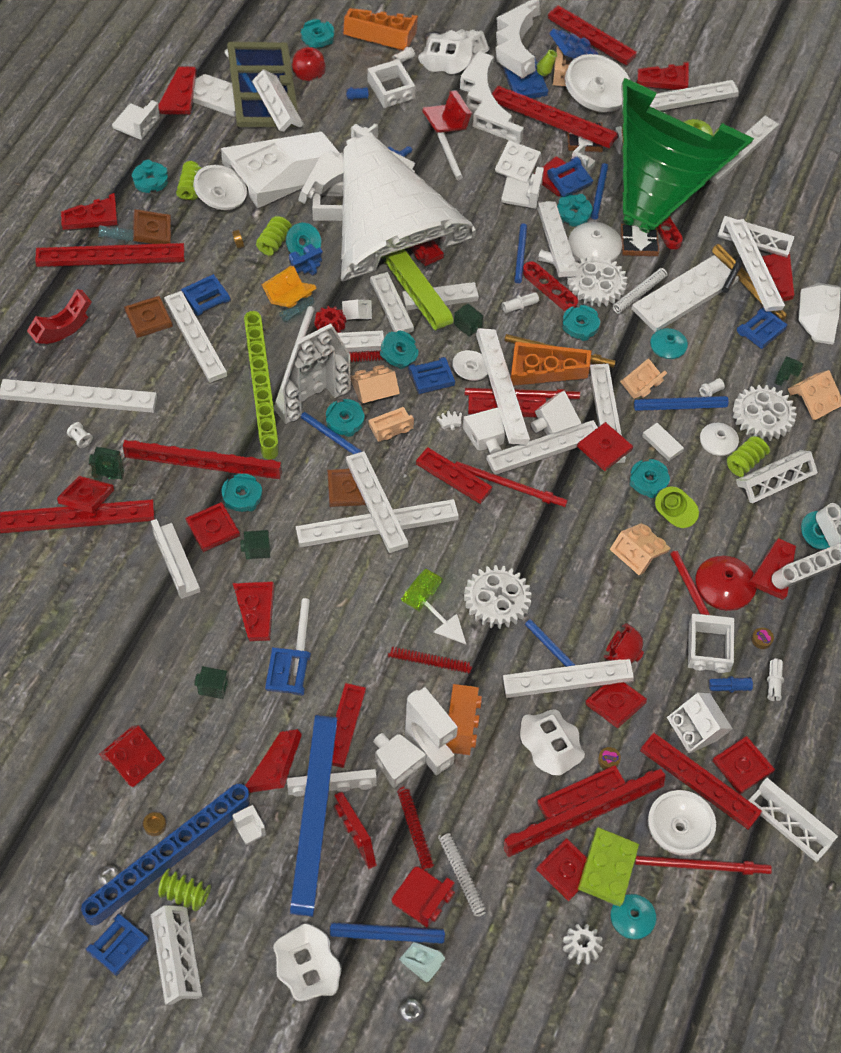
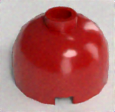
M313 47L301 48L293 56L292 71L297 78L304 81H313V78L318 77L319 79L325 74V59L318 49Z
M626 623L622 626L625 629L622 632L617 631L606 648L609 654L604 655L606 660L630 659L632 664L634 661L638 662L644 654V651H642L643 638L634 627Z

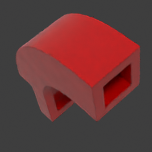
M76 289L67 306L61 312L51 317L35 316L27 332L36 343L49 344L58 342L75 333L88 319L86 311L92 301L83 290Z

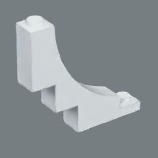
M530 0L497 17V62L521 78L535 72V56L525 49L521 41L524 34L533 25V18L540 15L539 0Z
M478 51L461 75L460 89L469 92L466 105L469 109L475 111L473 127L520 144L523 138L524 127L511 123L512 115L496 102L488 86L487 80L493 69L494 56Z
M323 151L303 186L298 201L305 204L308 198H312L314 192L322 194L328 188L342 182L344 178L343 160ZM391 151L392 154H394L397 158L404 162L409 167V169H411L415 173V171L413 170V167L415 165L414 162Z

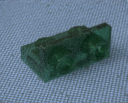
M96 447L94 454L90 455L89 465L92 468L94 480L101 481L103 476L109 479H123L125 473L120 451Z

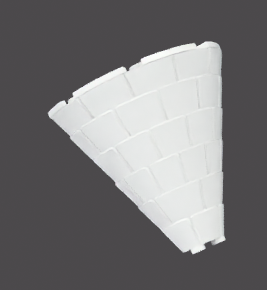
M372 132L358 139L354 137L347 140L343 159L342 266L340 277L342 282L376 271L381 256L441 237L439 243L443 249L475 238L476 230L473 224L445 201L440 194L427 185L422 178L409 169L404 162L392 154L391 150L379 141Z

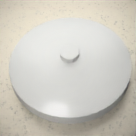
M587 54L575 58L570 63L565 74V83L572 97L583 106L599 112H612L622 108L621 85L624 77L627 79L629 77L624 69L613 60L600 55Z

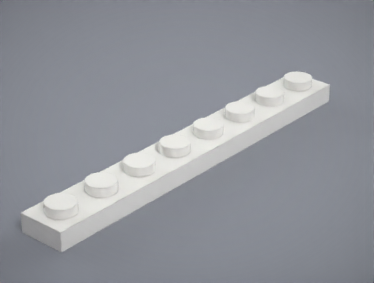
M478 328L476 332L477 340L509 444L527 445L530 438L496 330Z
M3 379L0 388V399L151 413H154L157 400L156 392Z
M454 499L393 510L402 530L458 520ZM371 514L296 526L299 547L380 534Z

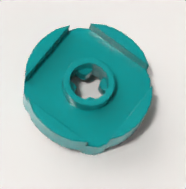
M321 19L309 20L301 29L302 41L309 45V47L316 49L330 45L334 42V27L327 21L326 23L321 22Z
M144 160L132 173L135 188L144 193H151L150 190L161 191L168 183L167 168L151 160Z
M583 194L561 197L557 205L562 222L564 223L565 221L569 223V226L573 227L587 223L593 211L591 203Z
M589 306L570 307L563 316V331L574 338L587 341L599 330L600 320L598 313ZM584 320V324H580L577 321Z
M398 330L397 332H389L383 338L380 355L391 365L399 369H405L416 360L419 350L418 348L416 349L415 339L409 333ZM401 346V351L403 352H399L396 347Z
M343 399V402L338 403L335 401L326 410V425L337 434L351 437L364 425L365 416L362 406L354 400ZM349 415V419H342L341 417Z
M654 459L642 462L643 460L638 461L631 469L630 486L642 495L656 498L659 491L669 485L670 476L668 469L663 463ZM650 475H652L653 480H648L645 476L649 477Z
M236 474L229 481L227 479L222 486V498L225 506L228 509L239 512L254 511L262 499L261 484L256 481L255 477L249 474ZM241 490H245L246 494L239 495L237 494V492L239 493L241 492Z

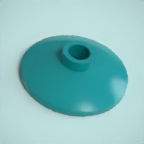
M297 223L288 230L286 245L290 253L296 251L300 256L305 255L303 248L309 244H312L316 249L321 248V236L318 230L311 224ZM300 239L304 240V245L299 243Z
M664 328L652 335L650 346L653 352L662 358L677 359L687 351L688 342L681 332L671 328Z
M818 511L810 512L803 518L801 523L803 537L812 547L825 550L830 546L817 523L816 514Z
M636 894L625 895L623 904L620 907L614 904L612 906L610 914L612 925L623 937L637 940L648 936L653 931L656 925V912L653 905L646 898ZM631 911H636L639 916L633 917Z

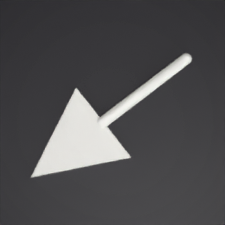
M420 595L419 599L443 623L434 633L466 644L457 614L446 621Z

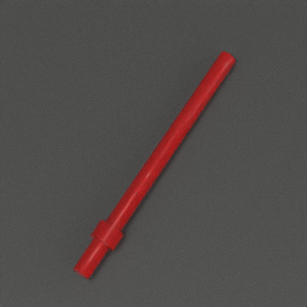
M465 388V395L467 396L469 394L494 395L493 389ZM557 389V391L515 390V394L522 397L552 398L554 395L565 391V389ZM565 391L569 399H580V392Z
M458 461L455 463L474 476L542 499V502L554 503L562 507L567 505L568 500L555 496L550 491L546 490L544 492Z
M636 856L635 865L743 872V875H753V873L771 874L772 872L771 865L754 864L753 861L734 863Z

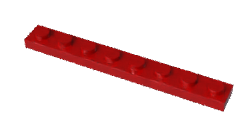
M497 86L491 93L496 102L501 106L604 147L610 148L618 138V132L501 86Z
M184 243L43 247L36 248L35 263L36 267L185 262Z
M124 440L122 446L125 458L237 474H249L272 479H281L282 474L281 462L275 460L242 457L235 454H220L214 451H199L193 448L185 449L177 446H164L157 443H143L136 440Z
M152 499L103 503L93 513L69 506L0 512V533L155 520L154 501Z
M662 769L649 771L641 778L629 780L623 786L609 789L599 797L589 798L579 806H572L559 815H552L539 824L530 825L526 830L510 834L504 839V851L509 858L664 787L665 774Z

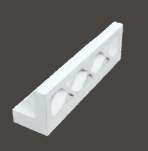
M263 69L252 82L278 129L284 132L291 124L301 128L304 124L278 77Z
M724 216L718 237L733 241L731 235L723 233V231L729 233L726 223L728 220L737 219ZM746 222L758 249L788 257L794 236Z
M799 450L736 479L738 487L745 488L749 502L754 503L818 472L811 451ZM808 462L810 471L806 473L801 472L803 463ZM787 470L794 471L792 479L789 481L784 479ZM772 477L778 479L774 488L768 486ZM757 484L762 486L760 493L754 496L752 487Z
M157 519L152 520L153 534L180 598L199 593L200 587L173 524L170 523L160 527Z
M768 778L761 783L756 793L748 800L762 810L760 816L816 863L838 837ZM761 795L768 801L769 807H760L754 801ZM774 812H782L786 816V822H778L774 818ZM791 827H800L803 830L804 837H796L792 833ZM809 841H817L823 846V849L816 854L810 848Z
M164 905L151 914L165 1005H173L181 999H199L202 997L187 908ZM173 913L180 914V925L174 920ZM178 934L184 939V947L178 943ZM182 956L188 962V969L181 964ZM186 979L192 984L193 992L186 991Z

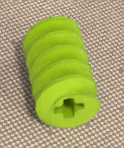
M187 161L183 164L176 195L184 200H195L198 198L193 183L195 175L201 167L194 161Z
M280 216L272 217L256 241L257 248L262 253L272 256L286 239L287 232L292 227L291 223Z
M751 436L727 458V466L736 476L743 477L744 473H748L750 469L755 467V464H758L760 460L765 458V455L770 453V448L763 439Z
M167 869L159 884V897L164 898L167 896L168 901L175 899L176 904L179 905L184 902V907L189 908L192 906L193 911H198L203 907L210 894L211 885H208L204 890L202 889V881L197 886H194V878H191L186 883V875L177 879L178 872L175 871L172 876H169L170 869Z

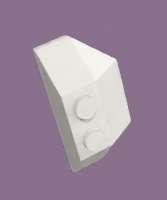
M817 283L800 291L798 320L811 335L814 342L831 345L834 343L840 309L841 288L839 286Z

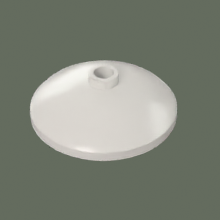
M209 165L201 168L195 175L194 190L198 197L207 205L216 209L231 210L239 207L244 202L247 195L246 184L232 169L221 165Z
M588 222L577 226L572 230L568 239L572 254L579 261L580 258L586 261L587 256L593 259L594 255H596L597 259L603 256L605 261L611 258V263L618 258L622 250V240L618 232L612 227L599 222Z
M675 790L667 792L656 799L649 812L648 826L654 840L666 851L677 855H693L704 850L712 841L716 830V819L713 810L703 798L689 791ZM676 826H681L683 830H677Z

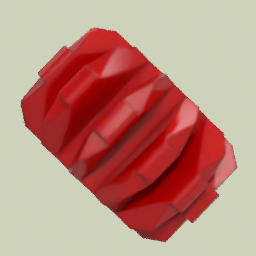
M328 305L327 309L321 308L320 312H316L314 325L317 330L329 324L334 327L337 333H341L345 329L346 317L342 309L337 310L336 306L330 308Z

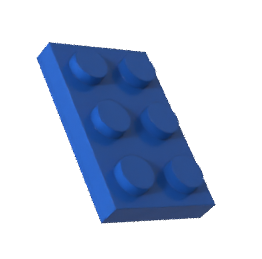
M554 28L549 33L565 56L575 59L587 54L598 55L591 48L590 42L584 37L579 38L573 33L568 34L562 29L557 30Z
M536 59L535 72L523 78L502 65L511 91L531 99L548 96V89L543 76L536 70Z

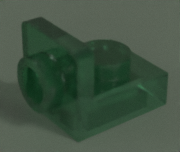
M786 356L774 384L782 386L784 379L788 381L790 375L798 377L804 364Z

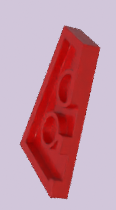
M685 62L681 66L670 64L666 68L656 66L638 69L637 83L644 87L675 90L688 88L689 62Z
M178 67L158 105L159 114H191L197 73L196 67Z
M115 193L108 195L109 198L103 200H93L92 204L86 206L81 204L61 211L62 229L69 230L117 225Z
M790 251L788 257L777 254L762 256L783 302L793 300L794 287Z
M780 538L774 541L764 560L747 584L782 600L785 599L789 587L784 589L777 588L772 582V575L782 567L793 563L796 546Z
M273 581L232 583L249 641H270L275 588Z
M298 729L283 731L278 734L245 785L249 793L284 788L302 737V733Z
M343 792L334 795L336 805L333 807L338 818L342 817L347 833H350L368 869L377 866L369 834Z

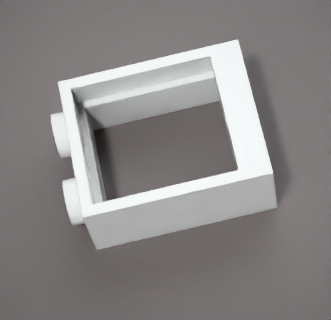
M399 59L368 68V83L383 108L415 99V85ZM399 77L404 85L403 87L386 91L381 82Z
M343 182L333 185L322 194L314 192L313 220L343 221V205H321V196H343Z
M692 614L689 621L688 668H694L698 671L713 670L718 673L730 672L734 663V618ZM696 632L725 635V659L695 656Z

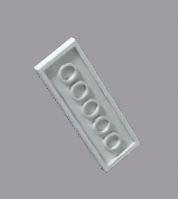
M713 255L632 304L631 309L656 332L723 292L722 287L731 270ZM736 276L732 286L738 282V276Z

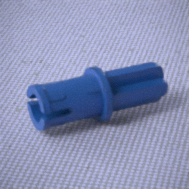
M732 676L722 679H710L709 688L710 691H729L730 693L734 691H751L753 689V681L751 677L733 678Z

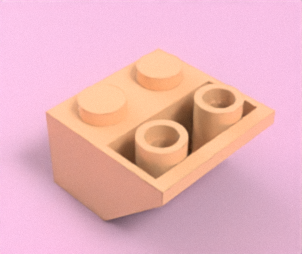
M384 365L375 366L372 371L368 372L366 370H359L354 372L355 375L350 376L358 400L362 403L400 394L395 371L384 367Z

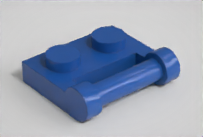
M577 156L572 158L570 162L547 171L548 177L563 197L580 191L593 183V179L582 166L581 160ZM572 168L576 170L575 172L568 174L562 178H559L558 176L559 174Z
M214 274L181 289L196 316L202 315L204 311L216 305L230 301L229 294ZM216 294H219V295H220V296H218V297H216V298H214V299H212V300H209V301H207V302H205V303H203V304H201V305L198 304L199 302H201V301H203V300H205V299H207V298H210V297H212V296H214V295H216Z
M762 307L753 318L737 327V332L740 336L747 337L763 349L786 330L787 324ZM766 319L756 329L751 330L759 321Z
M446 357L416 366L414 364L408 365L409 374L413 379L418 394L455 386V379Z
M272 648L265 686L266 691L303 696L307 661L310 660L311 653L300 650ZM294 658L299 659L295 686L289 685Z
M117 914L113 919L114 922L97 941L85 949L115 976L126 967L149 941L148 937L120 914ZM120 928L125 929L104 953L100 952Z

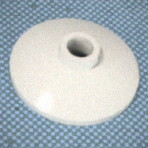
M465 350L455 355L452 362L453 369L462 378L475 381L481 380L488 375L482 354L476 351Z
M711 423L701 431L700 442L707 452L717 456H726L737 449L739 437L736 431L729 425Z

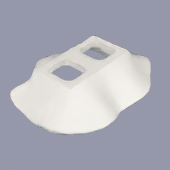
M453 30L441 35L431 34L424 51L419 55L418 59L429 71H445L449 74H455L470 64L472 41L470 38L460 36ZM435 42L441 43L440 50L437 53L431 52L432 45ZM449 44L456 45L454 54H446Z
M549 710L538 715L523 716L520 739L524 746L532 753L533 761L538 768L551 775L559 776L584 759L585 753L580 746L578 728L567 723L558 710ZM547 721H552L556 730L548 734L544 733L540 725ZM561 738L566 743L567 748L557 752L551 743Z
M303 924L283 935L275 942L274 952L277 960V977L288 986L295 1000L305 1001L322 995L331 996L337 992L341 966L339 961L330 952V940L323 931L313 925ZM307 949L311 960L303 964H297L294 954ZM316 970L320 981L307 986L303 975Z

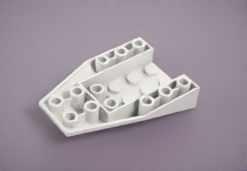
M323 132L221 148L223 165L237 172L248 186L249 198L257 208L302 189L323 151L339 152Z
M331 324L299 339L295 343L273 407L285 424L297 420L302 415L301 402L316 393L322 392L325 388L334 398L344 395L351 390L350 353Z

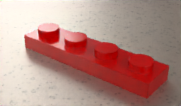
M469 394L468 414H476L498 408L494 395ZM516 396L523 417H537L535 411L546 403V398Z
M428 447L416 460V465L479 504L492 491L491 485Z
M345 683L336 713L337 727L332 766L345 768L366 694V687Z
M616 765L538 799L537 804L545 819L552 815H559L572 806H579L589 798L599 797L609 789L621 787L625 784V781Z

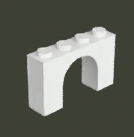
M424 687L420 691H413L407 698L405 738L426 754L425 762L437 776L454 764L455 755L446 743L457 737L458 726L426 687Z

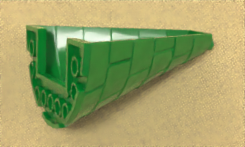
M624 77L621 85L623 222L630 226L639 227L644 233H649L650 230L657 228L674 210L687 201L692 194L704 186L709 179L735 158L738 153L750 145L754 138L721 123L713 135H710L650 107L657 92Z

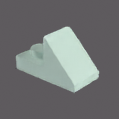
M413 942L399 960L422 980L429 982L441 967L445 957L437 950Z

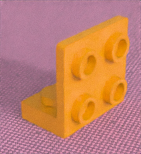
M294 266L286 268L261 284L271 304L288 308L295 306L301 298L309 297L312 291L316 289L314 284L301 282Z

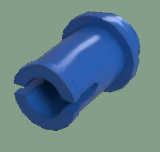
M350 87V89L346 90L347 99L351 101L361 98L368 99L367 87Z

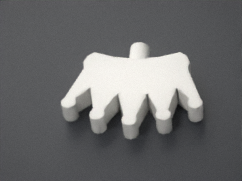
M447 411V417L444 413L441 414L442 419L437 416V421L442 426V429L450 427L453 431L455 426H461L462 413H459V416H457L454 411L452 416Z

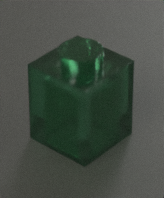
M467 303L454 313V325L468 337H471L477 332L478 328H483L484 315Z
M268 530L244 531V539L240 540L241 552H245L246 560L270 558Z
M202 666L201 672L196 674L194 686H197L198 695L224 699L229 681L228 672Z

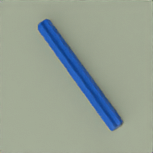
M727 396L635 399L633 406L636 411L728 407L729 400Z
M331 923L330 936L426 943H444L445 931L443 929Z

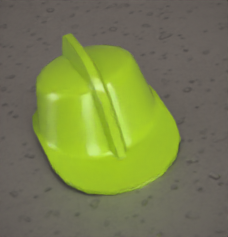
M666 487L659 491L656 496V509L674 526L687 528L697 521L699 516L697 504L680 488Z

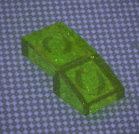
M425 568L410 585L401 601L420 612L428 597L434 595L443 578Z

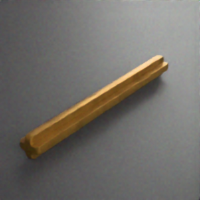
M717 244L713 247L712 252L732 270L736 260L720 244ZM741 267L737 274L739 280L761 302L749 274ZM783 309L770 311L782 321L787 317V313Z

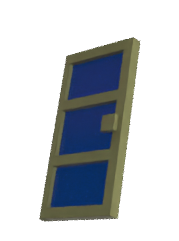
M228 42L227 49L237 126L277 127L252 82L263 69L278 77L298 113L288 43ZM291 124L289 127H298V126Z

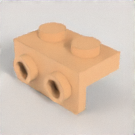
M648 358L620 382L633 399L639 396L644 398L651 392L650 388L653 385L657 387L664 381L662 377L667 372L664 370L660 373Z
M402 407L368 420V425L377 441L380 442L382 440H389L395 435L409 432L414 428V418L412 415L409 416L405 408Z

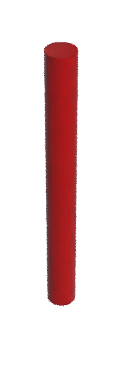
M678 551L671 552L670 555L701 615H710Z

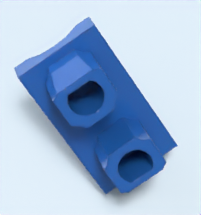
M309 244L303 248L305 255L300 256L296 251L289 254V262L291 266L295 267L297 273L303 271L304 274L307 272L311 275L317 274L316 268L322 262L321 254L323 251L321 248L316 249L312 244Z

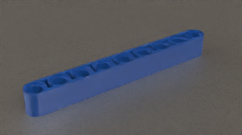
M315 715L291 899L290 914L313 917L337 717Z
M235 784L87 898L81 906V912L85 921L89 925L102 923L163 875L167 869L172 868L233 820V814L247 808L250 804L247 787L243 784ZM237 795L245 796L242 800L234 799ZM222 808L227 810L224 814L216 813ZM203 822L209 823L206 828L198 827ZM185 836L191 837L188 842L180 841ZM167 850L173 851L170 856L165 857L162 855ZM147 865L155 866L151 871L144 870ZM129 879L136 880L133 885H125ZM110 894H117L114 900H107ZM90 909H99L96 914L88 915Z

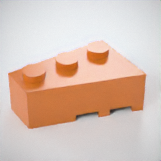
M453 684L449 717L458 726L457 737L446 743L453 753L470 755L471 748L476 747L477 735H473V728H478L480 715H475L476 708H481L482 696H478L479 687Z

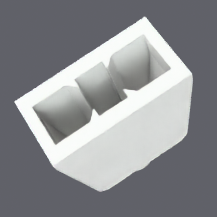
M565 391L554 395L535 411L538 419L531 422V427L536 433L544 429L545 433L550 435L582 423Z
M498 408L464 417L463 430L477 450L488 448L490 454L501 451L500 445L504 443L505 431Z
M381 733L373 741L379 748L375 752L376 763L393 788L425 764L426 754L400 734L389 740Z

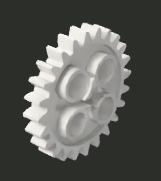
M594 255L593 259L587 256L586 261L580 258L579 263L575 262L578 270L577 276L567 277L569 291H573L572 293L575 296L578 295V301L584 299V304L588 301L591 306L597 303L598 307L601 306V303L608 306L609 301L614 304L615 299L620 300L621 295H624L627 286L626 272L621 271L622 266L616 267V261L610 263L611 258L605 261L603 256L600 259H597L596 255Z
M760 385L757 386L756 390L752 386H750L749 391L744 389L743 394L739 393L734 403L732 412H734L733 418L737 419L735 424H742L740 430L746 429V435L753 433V436H760L763 440L764 437H767L769 441L774 436L778 440L780 434L785 436L787 432L791 431L797 415L795 413L796 407L792 406L793 401H787L789 395L782 396L783 391L781 390L777 393L775 392V387L769 390L768 385L764 389Z
M497 565L494 566V570H490L487 566L485 573L479 569L478 576L473 574L472 580L467 581V587H465L464 592L465 607L470 608L469 615L476 614L475 621L483 619L482 625L490 622V628H492L495 623L501 629L502 623H505L509 627L510 621L517 624L518 618L523 620L524 613H528L532 594L529 592L530 585H525L526 579H520V573L513 575L512 568L507 572L505 571V566L501 570H498ZM481 599H486L487 602H482V601H480V600H481Z

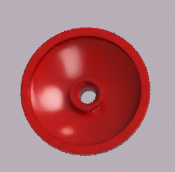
M715 556L707 559L700 565L695 576V586L701 598L710 606L720 610L733 611L745 607L752 601L757 589L747 584L754 575L751 568L743 561L731 556Z

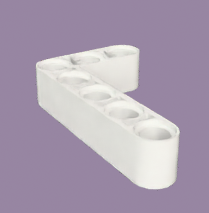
M830 503L816 514L817 523L830 547L790 563L776 571L772 575V582L777 588H787L841 565V508L837 504Z

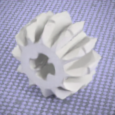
M579 924L575 926V930L568 929V936H564L563 942L566 944L563 948L564 952H570L568 959L571 960L576 957L577 965L581 963L582 959L587 965L590 964L591 959L597 960V953H601L603 948L599 945L602 942V937H595L597 929L590 932L588 924L585 925L584 929ZM579 941H583V945L586 943L587 946L584 948L582 944L579 946Z

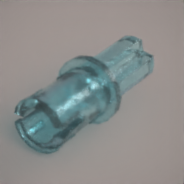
M100 225L98 237L114 238L115 241L117 239L133 241V230L118 228V226L115 228Z
M310 295L309 297L301 298L295 306L287 307L279 312L280 317L284 316L281 319L284 322H288L295 315L302 314L304 309L314 303L313 297Z

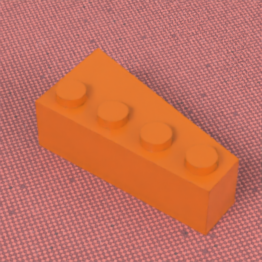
M350 8L344 17L343 34L352 38H359L368 42L404 50L406 47H409L417 33L418 16L412 15V18H409L397 13V16L387 15V12L372 14L371 10Z
M515 342L511 372L512 384L516 386L588 378L591 350Z

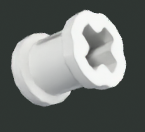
M80 422L72 424L67 430V435L76 441L79 448H85L93 439V436L83 429V425Z

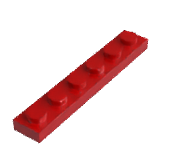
M558 5L548 13L549 20L579 38H586L591 45L624 65L629 64L636 58L637 52L561 6Z
M654 732L641 747L640 752L749 830L761 815V809Z

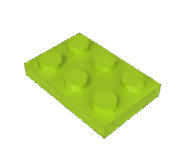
M597 827L593 835L578 890L620 907L625 898L639 844Z

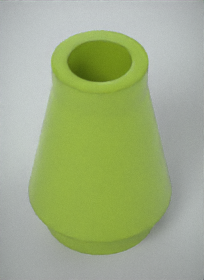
M549 50L537 63L536 70L540 75L547 76L552 72L557 53L554 50Z

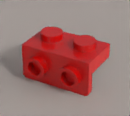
M434 240L409 247L415 253L417 260L421 261L424 266L444 258V253Z

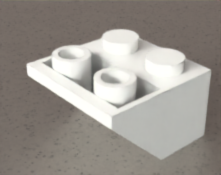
M696 693L667 717L688 753L695 752L718 741L732 730L731 725L710 693Z

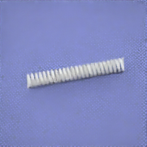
M660 268L613 305L614 311L620 314L626 307L652 289V287L667 277L666 270Z
M445 834L441 838V835H439L438 839H440L441 845H443L442 848H444L445 854L449 858L450 864H452L451 867H453L454 873L458 877L457 880H459L463 893L467 896L466 899L470 903L471 909H473L474 916L485 914V912L476 914L485 910V907H483L484 904H481V898L477 894L478 891H475V885L471 881L472 878H469V872L465 868L466 865H463V859H461L460 853L456 849L457 846L453 843L454 840H451V834Z

